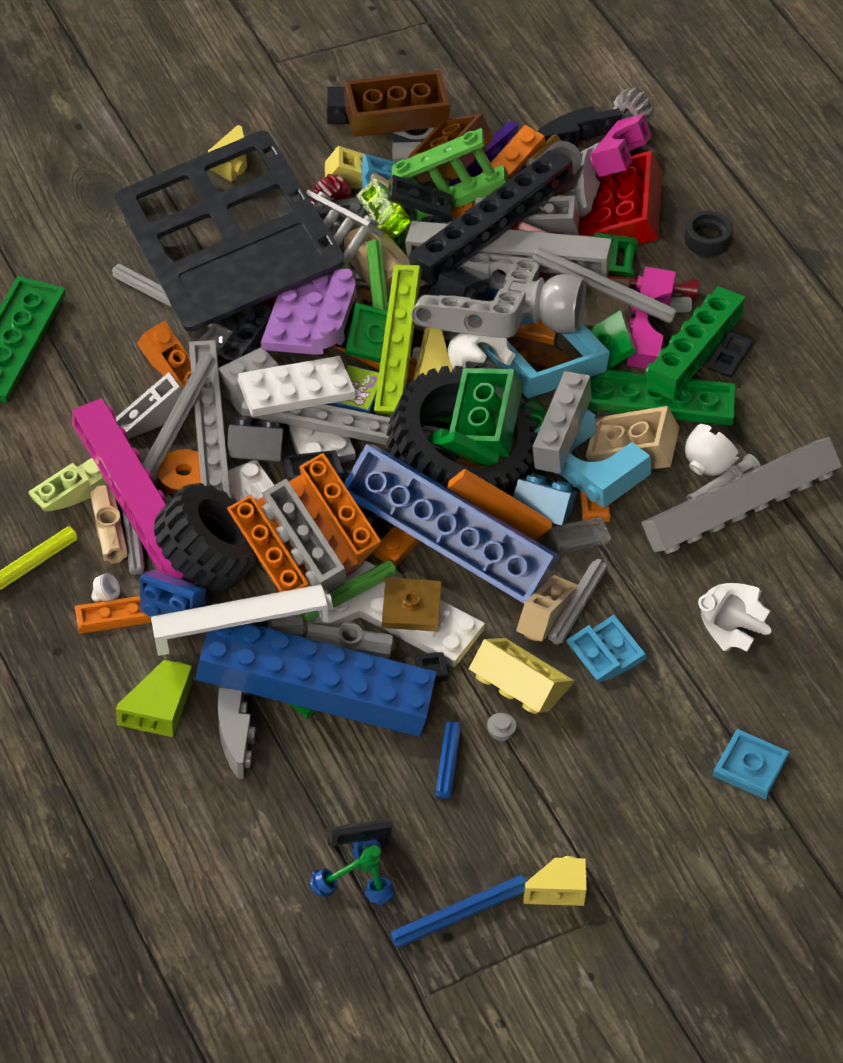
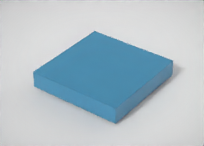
M737 729L713 771V777L766 800L786 764L790 752Z

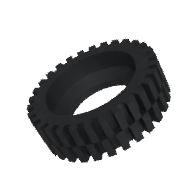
M441 366L439 372L433 368L428 370L426 375L424 373L418 375L416 380H412L404 390L388 423L389 427L386 436H389L387 448H392L390 454L446 488L448 487L449 480L462 470L467 469L511 496L516 489L518 479L525 476L533 462V444L538 435L537 432H534L537 427L535 420L529 421L532 415L530 409L522 410L525 401L522 398L520 399L509 457L499 456L498 463L490 467L464 466L440 454L429 443L422 431V427L429 420L438 416L453 415L463 372L462 366H455L452 372H450L448 366Z

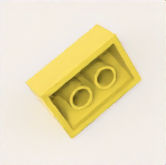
M506 638L484 639L469 667V670L477 674L476 679L484 684L491 685L492 683L500 688L498 692L509 699L516 698L523 703L522 707L525 710L534 714L550 711L575 681Z

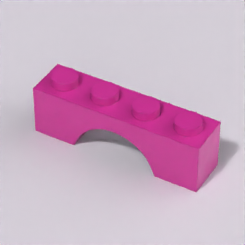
M645 114L618 120L591 153V164L597 170L599 177L625 171L632 163L629 151L645 145L652 137Z
M645 267L644 276H638L636 291L670 306L676 272ZM632 307V312H635L636 316L635 319L630 318L629 327L637 352L628 357L627 366L646 369L650 362L654 363L662 349L664 335L651 327L648 322L650 314Z

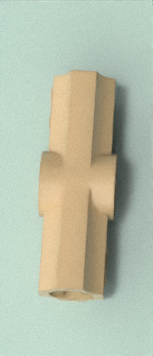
M106 485L96 486L90 492V498L103 559L111 564L120 563L128 554L116 499L110 488Z

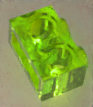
M375 178L357 194L358 199L369 216L379 223L377 228L395 239L412 222L401 204L387 200L388 187Z

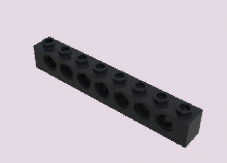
M549 150L409 253L410 265H420L422 269L421 280L432 286L436 285L440 274L460 267L574 181L572 161Z

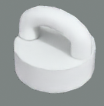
M105 573L94 579L91 596L93 601H110L118 598L120 586L113 575Z

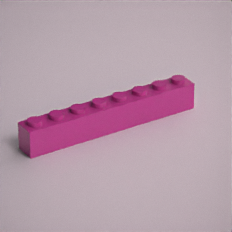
M100 398L73 409L72 425L158 571L195 584L194 581L185 579L180 571H176L171 566L172 563L162 555V549L157 546V536H154L155 518L166 505V499L161 490L157 491L151 472L143 468L137 449L131 448L128 443L129 439L123 427L119 428L116 423V416L112 407H107L103 399Z

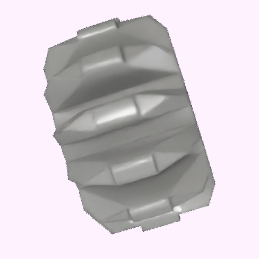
M636 87L633 89L627 88L622 91L613 102L615 105L614 109L619 108L621 111L622 119L645 114L648 123L654 115L653 109L655 106L650 104L651 98L645 96V91L639 93Z

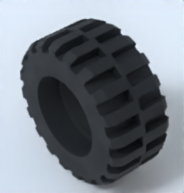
M203 483L189 484L177 491L157 514L154 524V536H157L156 543L162 549L164 558L168 559L172 563L171 566L176 571H180L185 579L194 581L195 585L206 586L209 590H226L236 586L258 563L259 559L227 510L229 506L238 501L235 498L229 497L225 491L216 490V487L212 485L204 486Z

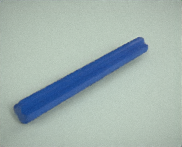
M519 875L391 932L392 941L397 947L405 946L524 893L527 879Z

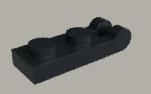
M392 175L389 179L387 200L436 216L441 222L452 221L453 210L451 207L454 205L453 195L396 175Z

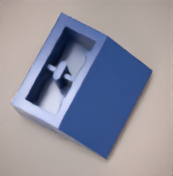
M156 570L142 573L140 577V611L150 617L205 607L206 588Z

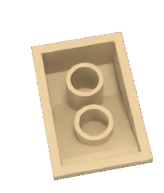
M668 406L595 418L596 434L590 437L586 453L587 460L597 462L608 459L632 442L650 455L651 469L671 467L680 427Z

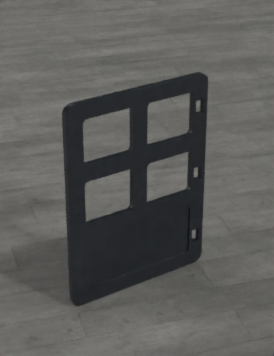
M267 131L255 132L120 189L115 194V200L186 331H196L342 268L346 262L340 247ZM272 150L275 156L267 158L265 154ZM257 151L270 172L228 191L218 193L206 171L249 152ZM183 180H190L201 199L199 203L155 222L147 220L138 203L140 198ZM280 189L293 211L251 230L241 232L228 210L269 191ZM299 194L302 200L294 202L292 198ZM211 218L223 241L183 259L171 262L159 239L203 219ZM327 240L330 246L322 249L320 243Z

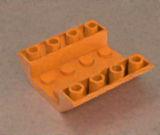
M324 453L299 466L301 475L290 480L289 483L337 555L347 574L359 567L381 544V540ZM250 494L227 508L279 592L311 586L305 575L308 572L304 564L298 565L291 554L293 547L289 541L286 543L282 541L276 530L279 526L275 519L270 521L262 509V506L265 505L263 497L255 501Z

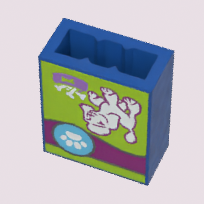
M343 363L354 387L355 399L325 405L375 415L374 407L379 372Z

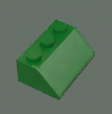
M463 368L449 434L457 431L499 452V456L509 457L523 384L514 369Z

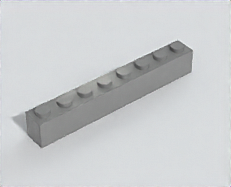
M412 221L406 238L408 259L409 253L449 224ZM508 230L480 251L532 259L535 250L542 248L607 278L612 261V239ZM540 265L539 272L560 274Z
M830 437L819 439L641 523L653 551L664 550L665 554H669L681 548L679 543L686 540L688 544L703 538L702 533L707 530L713 533L724 528V522L730 519L732 522H736L747 517L746 512L751 509L757 512L769 506L768 501L774 498L777 502L790 497V491L797 488V491H801L813 485L811 481L818 478L819 481L834 476L833 470L842 466Z

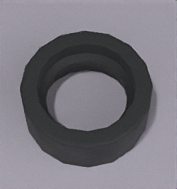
M700 211L694 213L688 218L684 233L685 244L689 250L697 255L704 257L721 255L729 249L731 244L732 223L726 216L718 212ZM712 229L722 236L716 239H707L699 236L695 231Z

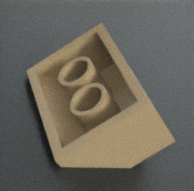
M360 227L349 231L345 237L344 252ZM370 232L350 263L370 286L366 244L373 239L381 241L387 299L389 300L394 265H410L408 257L387 233L383 232L384 235L381 238ZM420 279L419 287L427 284V282Z

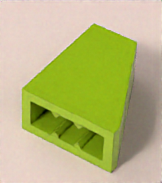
M163 660L117 704V725L173 737L193 683L192 666L179 661Z

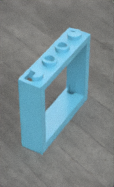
M524 316L519 327L533 323L534 321L532 320V318ZM581 323L577 333L562 334L583 357L540 372H536L509 342L510 350L516 354L510 365L497 360L493 349L485 343L486 354L500 369H514L523 384L522 393L528 399L557 389L564 371L590 375V377L606 372L610 351L583 323Z

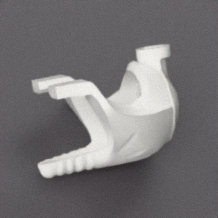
M467 333L455 336L450 341L448 347V357L452 369L455 366L474 368L477 365L481 367L486 360L485 343L493 349L496 359L504 364L510 365L516 354L510 350L507 338Z
M738 583L719 584L699 598L698 604L701 608L703 622L723 651L728 652L731 647H738L748 651L754 641V638L736 629L737 627H744L763 635L771 633V628L764 622L771 610L764 607L759 600L762 592L759 588Z

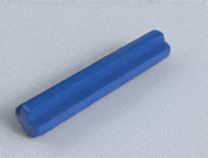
M450 721L445 726L436 785V796L438 798L449 799L452 794L461 725L458 722L453 723Z

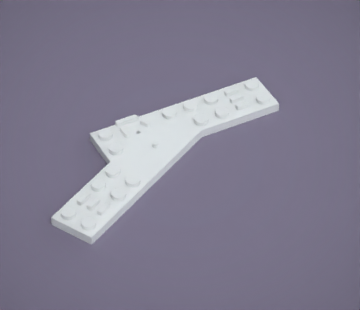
M256 459L228 470L230 497L232 499L235 498L237 501L250 494L256 501L263 497L262 492L274 486ZM365 561L363 566L349 576L347 580L331 588L327 593L376 566ZM385 581L333 608L332 611H328L329 622L323 623V619L320 616L309 622L340 626L360 617L381 628ZM440 600L438 632L381 629L426 653L443 652L445 662L455 668L484 631L485 623ZM302 618L303 628L307 633L309 622H305Z

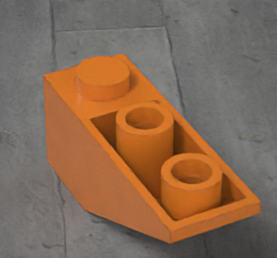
M163 321L144 332L137 345L156 370L163 376L169 372L184 388L191 376L190 356L167 322Z

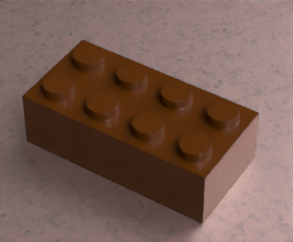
M440 70L351 80L344 83V103L353 137L436 127L443 119L449 118L450 103Z

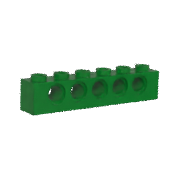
M720 286L712 294H708L703 305L695 309L692 318L683 323L677 335L674 334L669 345L665 349L662 348L654 363L650 362L645 371V377H647L646 389L674 400L724 340L728 331H731L742 318L746 297Z

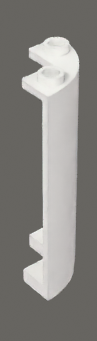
M320 584L152 616L151 621L157 653L160 656L170 654L167 639L317 610L324 623L329 622L328 611H332L333 606L330 593L328 594L327 590H323Z

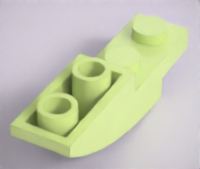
M91 458L78 467L74 463L68 465L28 493L46 512L66 508L89 499L90 492L96 486H109Z

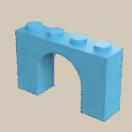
M587 409L560 475L572 484V487H577L584 492L589 500L605 508L651 475V458L649 454L632 442L610 458L602 461L587 462L574 457L571 452L596 434L595 414ZM539 427V428H538L537 430H535L534 432L539 433V430H540L541 427Z

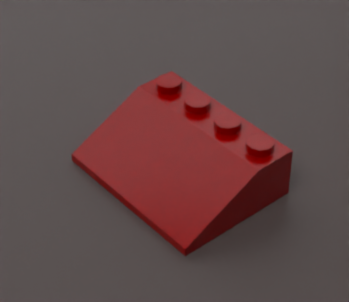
M652 151L631 156L632 163L625 171L600 177L596 171L595 177L599 180L600 185L597 190V196L592 203L591 211L579 218V236L594 237V233L629 236L636 238L638 245L658 239L663 170Z

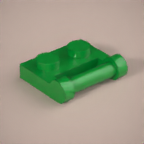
M594 233V237L612 239V261L608 275L634 278L633 264L634 255L638 249V240L629 236ZM618 248L625 250L623 266H616Z

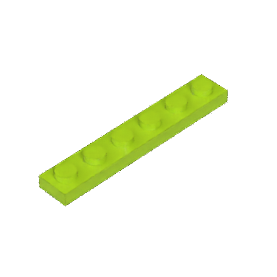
M394 265L374 407L377 415H392L406 389L415 323L411 317V312L418 301L422 271L420 265Z

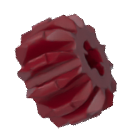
M329 173L325 178L320 176L319 182L313 183L314 189L310 190L315 194H318L319 191L323 192L332 199L331 202L351 198L349 185L337 174L332 175ZM309 198L314 205L315 201Z

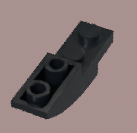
M593 106L582 108L550 121L537 132L545 136V142L551 136L557 134L561 141L570 142L578 148L579 140L607 135L615 123L622 119V113L619 108L596 112Z

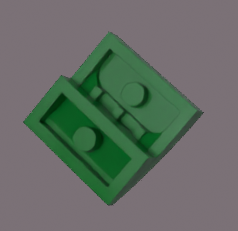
M441 429L428 435L427 440L430 443L474 465L489 466L498 463L499 452L457 431L449 434V431Z

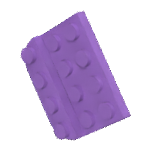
M338 269L334 271L333 275L321 276L278 295L261 341L262 350L323 354V349L331 347L336 343L341 345L345 339L344 329L352 305L357 303L356 284L352 271L349 269Z

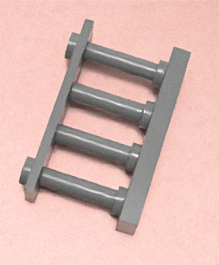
M310 190L306 192L307 196L315 201L314 207L319 214L323 208L329 210L323 221L328 230H330L338 216L345 219L333 237L338 246L341 245L354 224L360 226L357 234L343 253L346 262L340 269L350 268L348 264L370 232L381 238L383 237L384 233L377 228L379 223L371 217L365 215L362 218L331 202L332 199L321 191L318 194Z

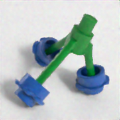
M377 840L352 843L354 846L352 853L357 860L339 871L332 873L329 869L325 868L321 871L315 870L312 873L311 889L316 895L324 898L331 896L333 891L337 889L338 878L357 868L364 872H371L373 878L368 881L365 896L369 898L370 902L385 904L394 896L393 891L395 888L393 884L390 883L388 878L380 877L378 862L380 860L381 843Z

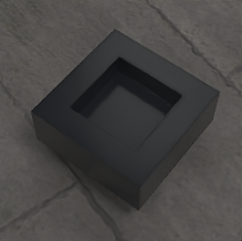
M443 652L415 655V665L417 667L436 671L434 683L448 681V671Z

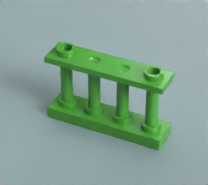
M482 128L469 131L459 138L409 159L400 160L395 165H392V175L417 182L414 177L415 175L427 171L440 191L454 196L452 210L473 202L476 198H482L491 194L508 181V171L505 166L501 165L493 168L482 150V147L485 146ZM472 152L484 173L470 177L459 159L460 156ZM448 161L462 181L451 187L447 185L436 167ZM415 210L417 221L420 222L423 217H428L427 214Z

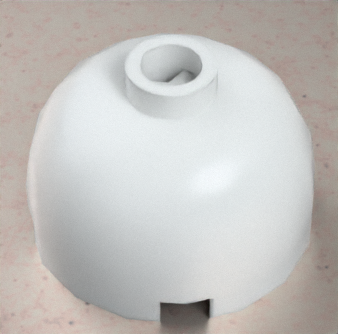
M704 424L697 425L689 435L685 446L686 457L690 462L689 467L696 474L719 476L726 473L727 469L738 461L739 457H735L738 454V450L722 433L718 432L717 435L709 432L712 427Z

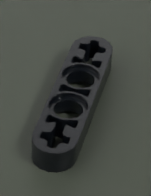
M256 305L249 310L217 352L218 368L251 353L263 338L272 313L267 305ZM246 332L254 334L253 337L248 340H243L240 338L241 335ZM231 351L239 352V355L235 358L230 359L226 357Z

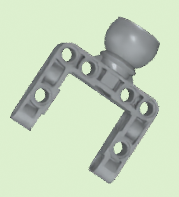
M478 252L458 268L467 266L490 276L489 286L493 289H500L494 301L473 300L460 296L424 295L419 298L411 312V317L417 325L451 332L508 338L516 334L525 316L532 318L535 323L541 319L545 326L557 333L571 334L577 333L582 323L586 283L584 278L573 274L556 275L545 282L543 278L539 279L540 264L534 262L531 258ZM498 270H503L506 275L499 273ZM422 308L428 309L430 313L425 312ZM473 314L478 315L481 319L475 318Z

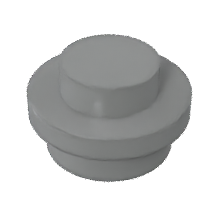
M497 713L489 718L487 730L495 740L505 741L515 733L516 722L512 716L506 713Z

